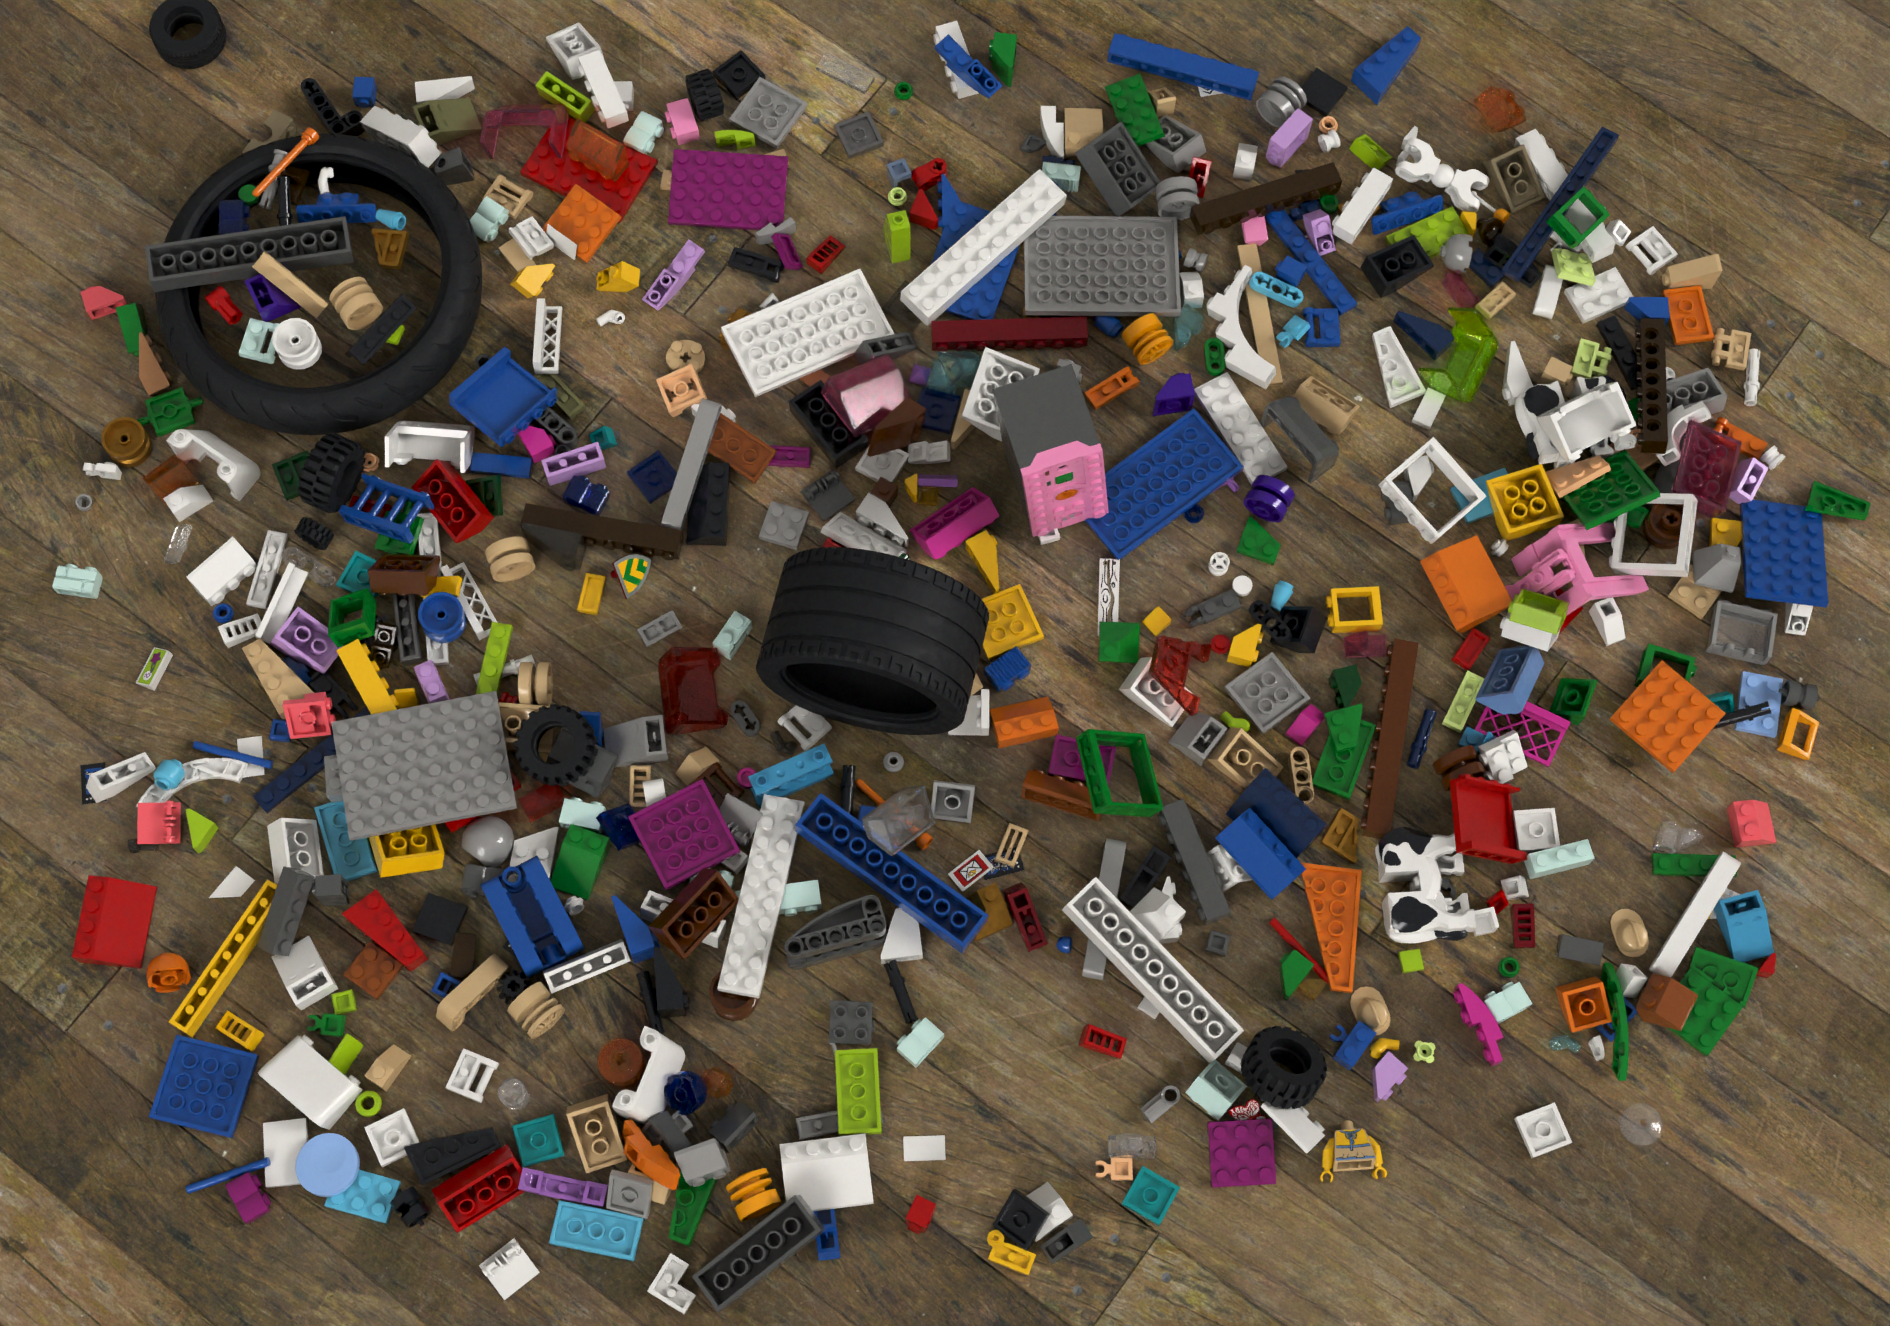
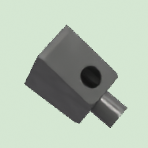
M460 147L440 154L433 162L434 167L429 168L446 185L474 180L472 164Z

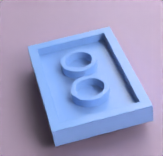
M1746 671L1741 673L1736 710L1743 709L1746 705L1750 707L1768 701L1769 707L1762 708L1761 710L1770 708L1772 714L1755 717L1752 721L1748 719L1735 723L1734 730L1772 738L1777 736L1782 695L1778 691L1783 687V679Z

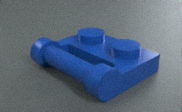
M1304 308L1303 316L1310 324V329L1307 331V338L1305 339L1306 347H1340L1338 308ZM1313 317H1318L1319 339L1314 336Z

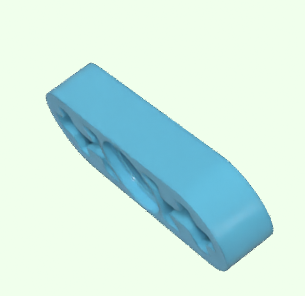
M1255 272L1249 280V285L1253 290L1292 308L1299 306L1304 298L1300 289L1263 272ZM1272 286L1279 287L1281 293H1275L1272 290Z

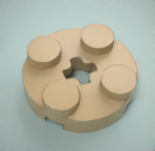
M692 340L674 341L667 351L666 362L672 372L692 364L698 373L705 366L706 359L702 346ZM685 355L691 358V360H687V363H684L683 359H681Z

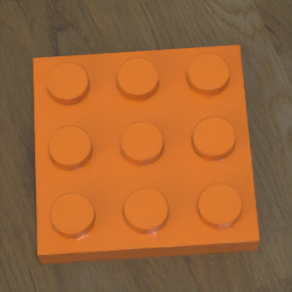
M575 184L542 229L546 233L547 224H549L577 244L576 256L588 263L622 217Z

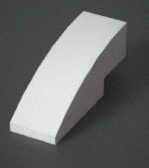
M1041 106L1040 122L1047 148L1051 155L1062 158L1061 161H1064V123H1056V106Z

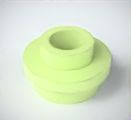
M895 187L889 192L888 200L894 206H901L907 201V193L902 188Z

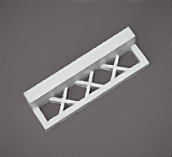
M537 298L532 363L535 374H558L563 309L562 306H546L545 298ZM547 313H558L557 317L552 321L547 318ZM552 327L556 330V333L550 337L546 334V331ZM551 343L555 346V349L548 353L544 348ZM549 359L554 362V367H543V364Z
M288 563L257 630L256 639L260 638L265 643H271L276 633L287 621L308 576V572L295 567V564Z
M462 562L449 569L448 565L441 567L443 576H453L454 573L462 569L464 570L465 577L461 583L460 595L456 598L460 601L479 641L489 636L490 629L484 631L481 626L483 619L492 622L497 621L465 563ZM465 586L474 588L475 591L472 598L464 596ZM474 602L483 604L482 614L473 612Z

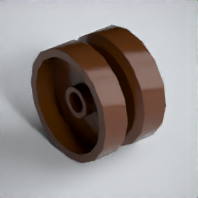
M1655 504L1643 523V533L1648 542L1660 549H1672L1679 545L1684 504Z
M1473 745L1456 749L1437 759L1432 764L1437 775H1444L1440 782L1446 792L1451 791L1450 780L1458 778L1460 774L1482 777L1486 773L1482 762L1475 761L1478 754Z
M719 972L712 979L709 987L710 999L716 1013L729 1021H740L749 1017L756 1008L758 998L738 994L732 995V993L718 991L717 987L721 972Z

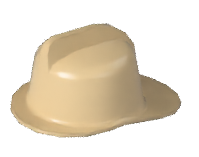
M1630 909L1616 911L1611 917L1610 925L1619 951L1628 957L1643 955L1648 948L1649 939L1648 932L1640 915Z
M1368 986L1355 990L1351 996L1350 1004L1357 1023L1360 1021L1376 1032V1035H1381L1388 1029L1391 1020L1382 995L1376 989Z

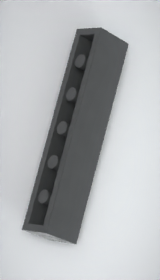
M1184 799L1164 805V809L1157 815L1161 826H1165L1167 842L1169 845L1172 844L1175 850L1173 852L1174 859L1177 864L1180 863L1183 869L1181 875L1184 882H1188L1190 886L1189 895L1191 900L1197 903L1198 909L1196 911L1201 921L1204 920L1205 925L1229 917L1231 911Z

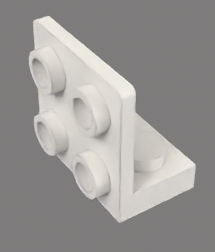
M981 689V695H972L970 697L964 721L957 728L949 731L948 735L989 736V689Z
M1221 844L1207 852L1222 892L1227 891L1237 883L1253 880Z

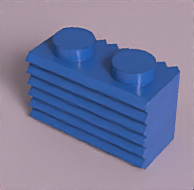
M1015 646L985 667L984 675L997 692H1000L1002 689L1007 691L1014 685L1013 682L1018 678L1022 680L1030 674L1031 664L1019 648Z

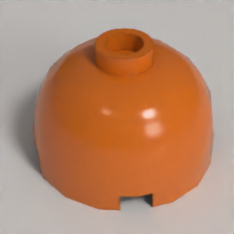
M162 953L150 961L146 970L148 987H154L155 991L159 993L177 991L180 989L179 985L184 983L187 985L191 979L187 961L175 953Z

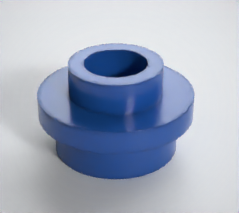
M219 604L213 610V617L219 623H227L234 616V611L228 604ZM222 612H227L224 617H221Z

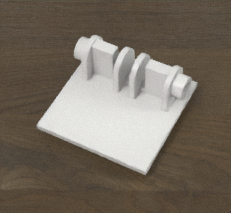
M515 1238L479 1265L484 1275L488 1277L504 1300L540 1273Z

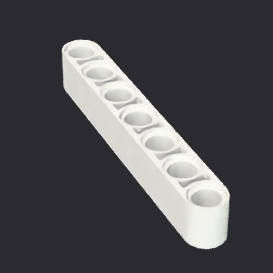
M1723 851L1721 852L1649 967L1650 972L1667 977L1673 975L1740 867V861Z

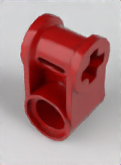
M941 158L933 159L915 168L911 172V178L919 190L923 189V191H926L941 181V174H945L947 178V164Z

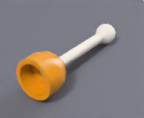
M1471 191L1472 195L1481 204L1494 213V218L1500 219L1503 223L1508 220L1510 216L1508 211L1502 208L1494 209L1481 199L1476 191Z

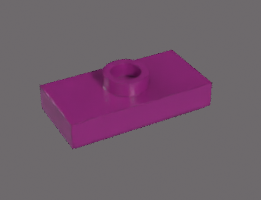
M775 233L771 238L785 269L800 270L803 265L789 234Z

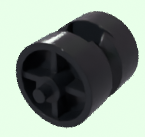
M409 1187L404 1191L398 1189V1195L390 1202L391 1206L397 1214H402L400 1219L407 1228L417 1224L423 1226V1220L431 1213L426 1203L419 1201L421 1196L415 1187Z

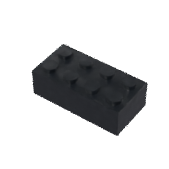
M822 380L789 401L790 412L836 469L868 448L866 435Z

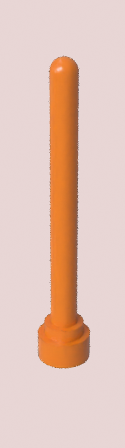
M306 128L302 133V140L252 191L253 196H260L307 145L317 142L319 135L314 129Z
M861 779L855 780L856 787L915 838L916 845L921 850H925L930 845L933 837L927 832L918 831Z

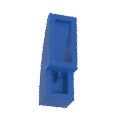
M835 1210L813 1211L826 1229L816 1237L819 1261L841 1258Z

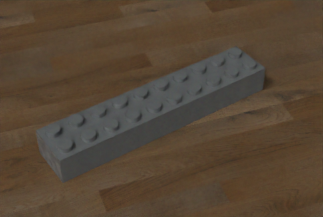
M346 216L145 246L149 280L154 292L254 277L260 273L252 266L264 251L291 272L354 262Z

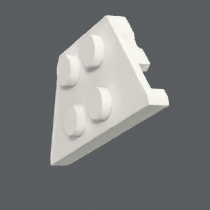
M553 827L514 840L510 867H516L538 856L547 876L551 880L559 827ZM510 875L508 877V881L515 882L518 878V875Z

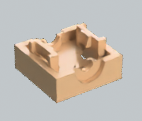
M692 364L656 379L669 414L672 417L682 414L684 409L693 404H700L702 398L707 399L696 369ZM693 383V385L690 386V387L692 388V389L690 390L688 384Z

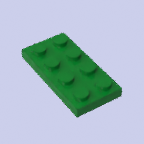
M1140 73L1105 87L1118 123H1123L1138 147L1165 137Z
M1361 719L1356 748L1336 753L1329 733L1312 779L1313 787L1349 800L1376 725Z

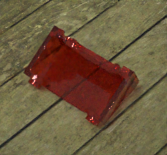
M671 647L659 659L658 673L665 729L668 735L721 729L727 725L728 714L723 708H718L713 672L716 671L721 663L717 648Z

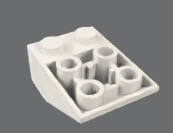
M310 936L293 944L289 957L281 955L272 956V960L287 991L300 1010L307 1008L339 989Z

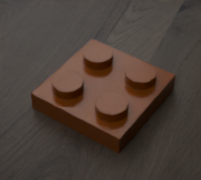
M369 941L343 975L378 1000L404 966Z

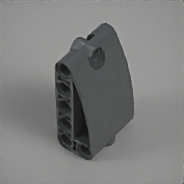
M867 895L849 901L821 914L800 928L784 945L789 967L799 970L884 946L887 937L886 920L879 898L874 895ZM883 936V938L880 940H874L876 938ZM863 942V943H862L861 945H859V946H855V945H854V944H858V943Z

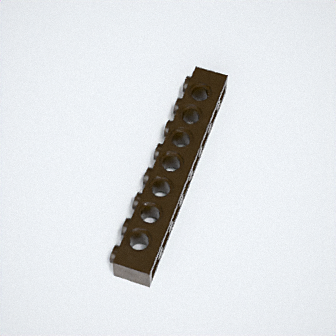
M1641 318L1640 325L1636 326L1635 338H1639V341H1636L1635 352L1639 353V356H1636V368H1639V371L1636 373V383L1640 384L1636 390V398H1640V402H1637V414H1640V417L1637 418V429H1640V433L1637 435V445H1641V453L1665 454L1668 443L1665 319Z

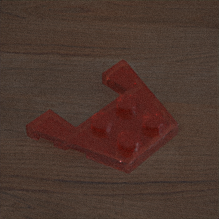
M1159 636L1156 638L1149 674L1189 715L1193 716L1197 714L1200 698L1184 689L1190 659L1193 657L1202 663L1207 662L1211 645Z

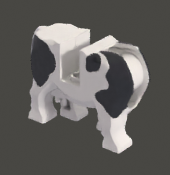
M1607 375L1591 378L1577 377L1569 398L1571 400L1597 386L1616 381ZM1558 381L1530 387L1515 400L1516 417L1526 437L1527 453L1535 461L1538 460L1539 464L1554 462V469L1575 462V460L1569 462L1568 459L1564 460L1536 418L1565 403ZM1620 386L1621 391H1622V393H1623V395H1624V398H1625V400H1626L1625 391H1624V389ZM1629 433L1623 436H1619V434L1611 435L1590 446V452L1593 455L1592 457L1600 455L1605 459L1614 454L1613 448L1608 445V438L1614 443L1615 451L1634 448L1637 438Z
M1398 827L1384 835L1375 847L1379 883L1412 881L1409 885L1410 892L1387 893L1382 901L1386 934L1392 940L1399 943H1421L1434 939L1458 941L1468 935L1467 932H1474L1476 929L1474 909H1469L1468 894L1462 893L1456 900L1452 901V898H1444L1440 892L1442 884L1441 874L1462 876L1465 872L1462 854L1457 853L1452 857L1445 855L1456 851L1454 833L1449 836L1429 835L1409 827Z

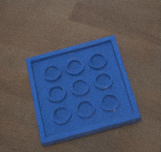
M176 1035L149 1118L233 1139L259 1055Z

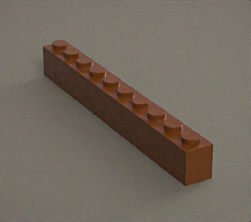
M1394 639L1392 645L1389 644L1386 656L1389 657V664H1385L1383 673L1387 677L1386 682H1383L1381 686V694H1384L1383 701H1380L1378 706V713H1381L1380 720L1376 721L1375 732H1378L1377 739H1374L1372 751H1375L1374 759L1371 758L1369 770L1372 771L1371 778L1368 777L1366 790H1369V795L1365 797L1363 809H1366L1365 817L1362 816L1360 828L1363 829L1362 836L1381 839L1391 831L1419 644L1417 642Z

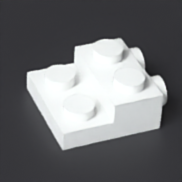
M1515 730L1478 746L1480 752L1478 757L1486 770L1484 777L1487 781L1497 780L1498 783L1503 784L1514 779L1513 774L1527 768L1518 732Z

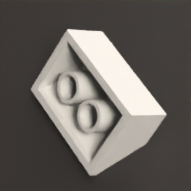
M232 536L186 577L195 590L213 606L220 603L229 591L236 589L245 577L251 576L255 572L257 565Z
M279 818L267 825L274 883L278 885L283 866L301 869L313 876L324 875L316 820Z
M1267 1101L1260 1106L1306 1154L1325 1137L1322 1133L1325 1129L1317 1121L1312 1123L1307 1118L1310 1113L1303 1106L1292 1109V1107L1290 1109H1282L1281 1106H1271V1103Z

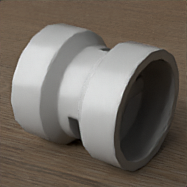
M1190 248L1183 266L1193 267L1196 271L1202 272L1208 254L1198 253L1195 249Z

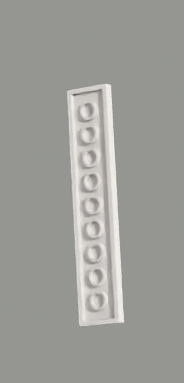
M764 794L760 809L763 815L757 821L717 987L718 991L760 998L798 833L795 831V824L803 815L804 801Z

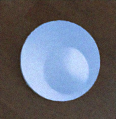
M324 1133L310 1139L301 1148L296 1159V1175L300 1184L310 1193L320 1197L336 1196L347 1190L355 1181L360 1167V1159L355 1146L345 1137L334 1133Z

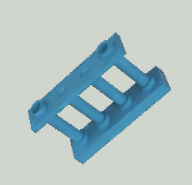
M821 744L748 776L752 785L750 789L758 807L761 808L764 794L784 798L834 776L830 766L833 761L825 744Z

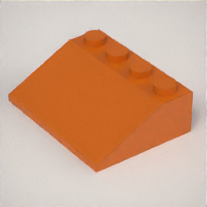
M1477 535L1437 551L1420 561L1456 631L1461 634L1508 609L1511 601H1513Z

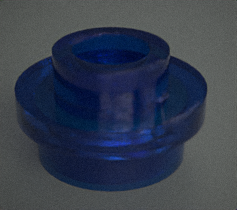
M1195 504L1184 513V517L1190 523H1198L1204 517V510L1201 506ZM1195 512L1197 516L1193 517L1190 513Z

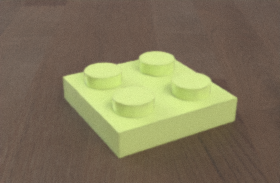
M1556 247L1553 249L1551 254L1557 278L1593 286L1596 279L1591 260L1586 254Z

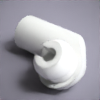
M609 310L597 317L596 321L600 327L608 322L622 324L625 320V315L619 311Z

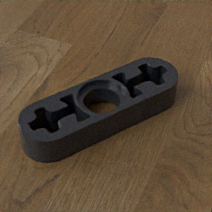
M1258 600L1250 605L1249 612L1252 617L1262 625L1261 627L1279 645H1287L1292 641L1293 633L1289 627L1264 601ZM1257 609H1261L1265 615L1262 617ZM1270 619H1276L1273 626H1266ZM1280 629L1283 634H1286V636H1280L1277 631Z

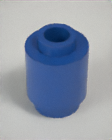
M1096 316L1094 318V321H1096L1095 326L1108 337L1116 338L1124 327L1121 325V321L1114 316Z

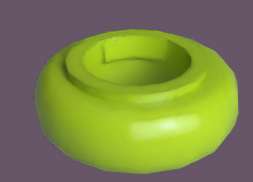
M369 1090L359 1094L355 1102L357 1112L364 1117L375 1116L382 1106L379 1094ZM372 1098L374 1099V1106L369 1110H365L363 1108L364 1100Z

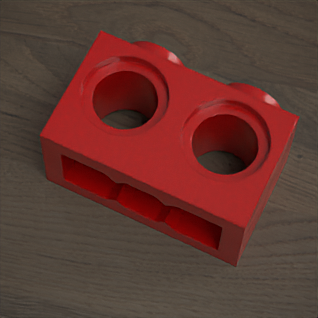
M916 1195L905 1218V1224L908 1226L907 1229L916 1234H919L920 1231L925 1233L936 1211V1204Z

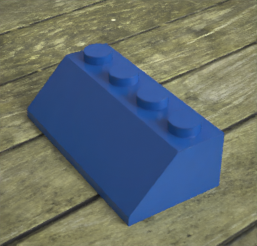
M1248 808L1215 837L1271 900L1306 870L1251 808Z

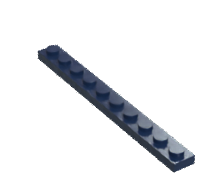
M1601 127L1505 264L1501 274L1517 282L1520 281L1554 232L1546 220L1577 191L1587 185L1617 142L1618 134ZM1571 204V205L1562 213L1563 216L1566 215V213L1568 212V210L1571 208V206H1572L1573 204Z

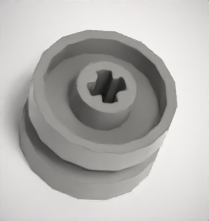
M1180 176L1159 182L1155 187L1158 215L1160 217H1177V220L1190 218L1191 207L1200 204L1197 197L1196 181L1190 177Z

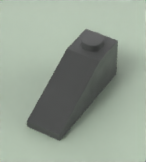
M908 331L864 340L854 353V356L862 370L881 366L917 349L918 346Z

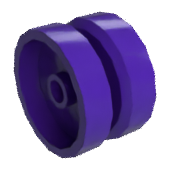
M1258 475L1251 486L1252 490L1248 491L1243 503L1257 517L1269 522L1278 523L1283 520L1287 507L1291 505L1295 494L1281 480L1268 475Z

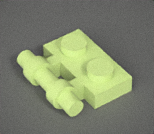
M1581 338L1571 374L1575 377L1591 378L1592 374L1595 376L1607 375V366L1612 359V349L1605 347L1603 352L1598 351L1599 343ZM1596 359L1600 361L1599 367L1594 366Z

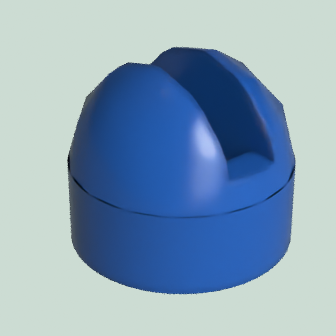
M1060 937L1057 940V949L1063 953H1071L1072 937Z

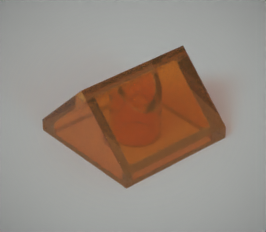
M175 454L142 478L166 507L168 505L164 501V497L181 487L196 486L199 483Z

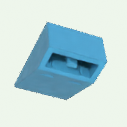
M1759 890L1729 897L1717 902L1713 910L1731 958L1741 962H1748L1774 953L1767 913Z

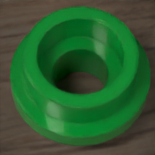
M900 82L895 86L894 94L900 100H908L913 95V88L907 82Z
M1505 957L1499 962L1498 970L1502 976L1513 978L1518 974L1520 966L1516 959ZM1505 965H1510L1512 971H1507Z

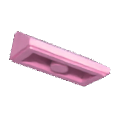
M1257 216L1242 223L1245 243H1256L1258 246H1261L1268 240L1265 216Z

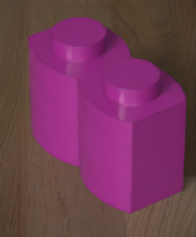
M250 1172L225 1185L246 1224L270 1212L269 1205L272 1204L268 1195L261 1193L259 1187L262 1184L256 1174L252 1176Z

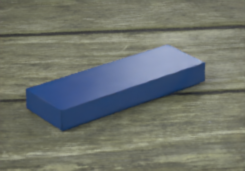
M473 452L470 472L530 479L533 460L529 457Z

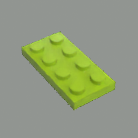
M1453 206L1387 235L1385 241L1390 246L1415 235L1429 258L1440 254L1441 245H1445L1446 240L1450 236L1470 234Z
M877 1048L835 1050L839 1136L864 1133L866 1135L882 1134Z

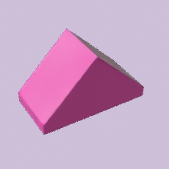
M1310 704L1299 714L1286 732V735L1302 746L1325 720L1324 713Z

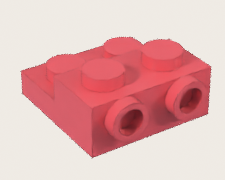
M326 692L305 694L303 699L283 701L290 739L332 735L331 722L336 721L334 714H330L332 700L331 697L326 696Z

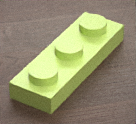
M1467 670L1442 725L1461 733L1485 678Z

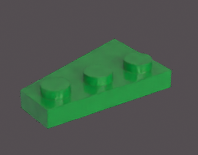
M1696 946L1689 966L1745 1007L1758 967Z

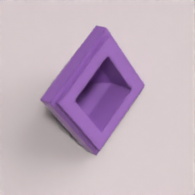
M914 364L909 382L928 387L933 369Z

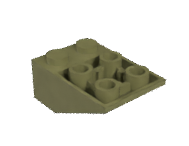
M470 98L430 100L412 106L418 124L428 130V136L437 143V146L482 131Z

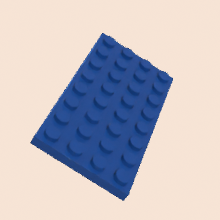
M1192 409L1105 473L1109 513H1106L1101 518H1088L1085 522L1116 559L1121 560L1243 470L1244 466L1199 413Z

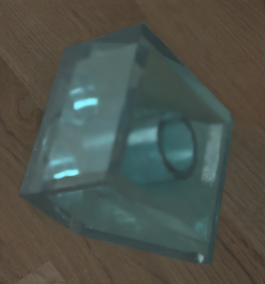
M939 351L937 354L950 387H972L982 356L969 351Z

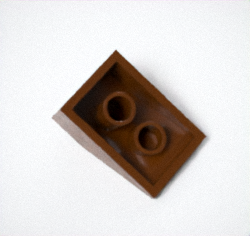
M906 397L874 428L867 455L870 457L906 447L911 442L917 441L922 433L920 430L921 426L926 420L924 417L926 408Z

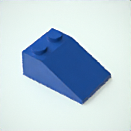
M616 895L611 896L634 963L653 958L654 947L660 948L655 934L650 932L649 927Z

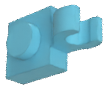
M1294 315L1282 328L1284 332H1280L1277 335L1276 339L1281 341L1279 345L1286 348L1293 339L1298 341L1310 329L1309 322Z

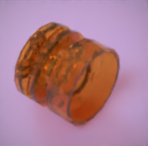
M615 1038L608 1041L600 1049L597 1065L603 1078L611 1086L618 1089L630 1088L642 1079L645 1071V1060L639 1047L634 1042L625 1038ZM622 1057L625 1063H621L620 1066H618L616 1061H619Z

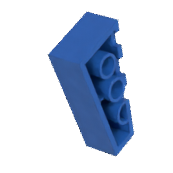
M1407 26L1356 67L1351 81L1378 105L1402 69L1417 51L1421 37Z

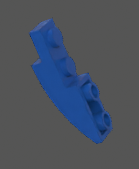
M949 34L935 46L934 49L947 62L946 66L981 95L989 99L1003 86L977 59L973 60Z

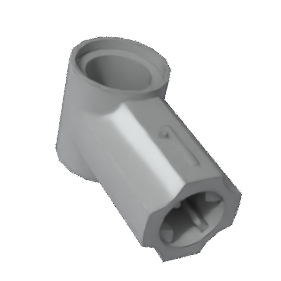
M1172 1085L1166 1086L1140 1108L1142 1114L1151 1124L1178 1103L1180 1099L1179 1089ZM1173 1091L1176 1099L1171 1102L1167 1101L1164 1097L1165 1092Z

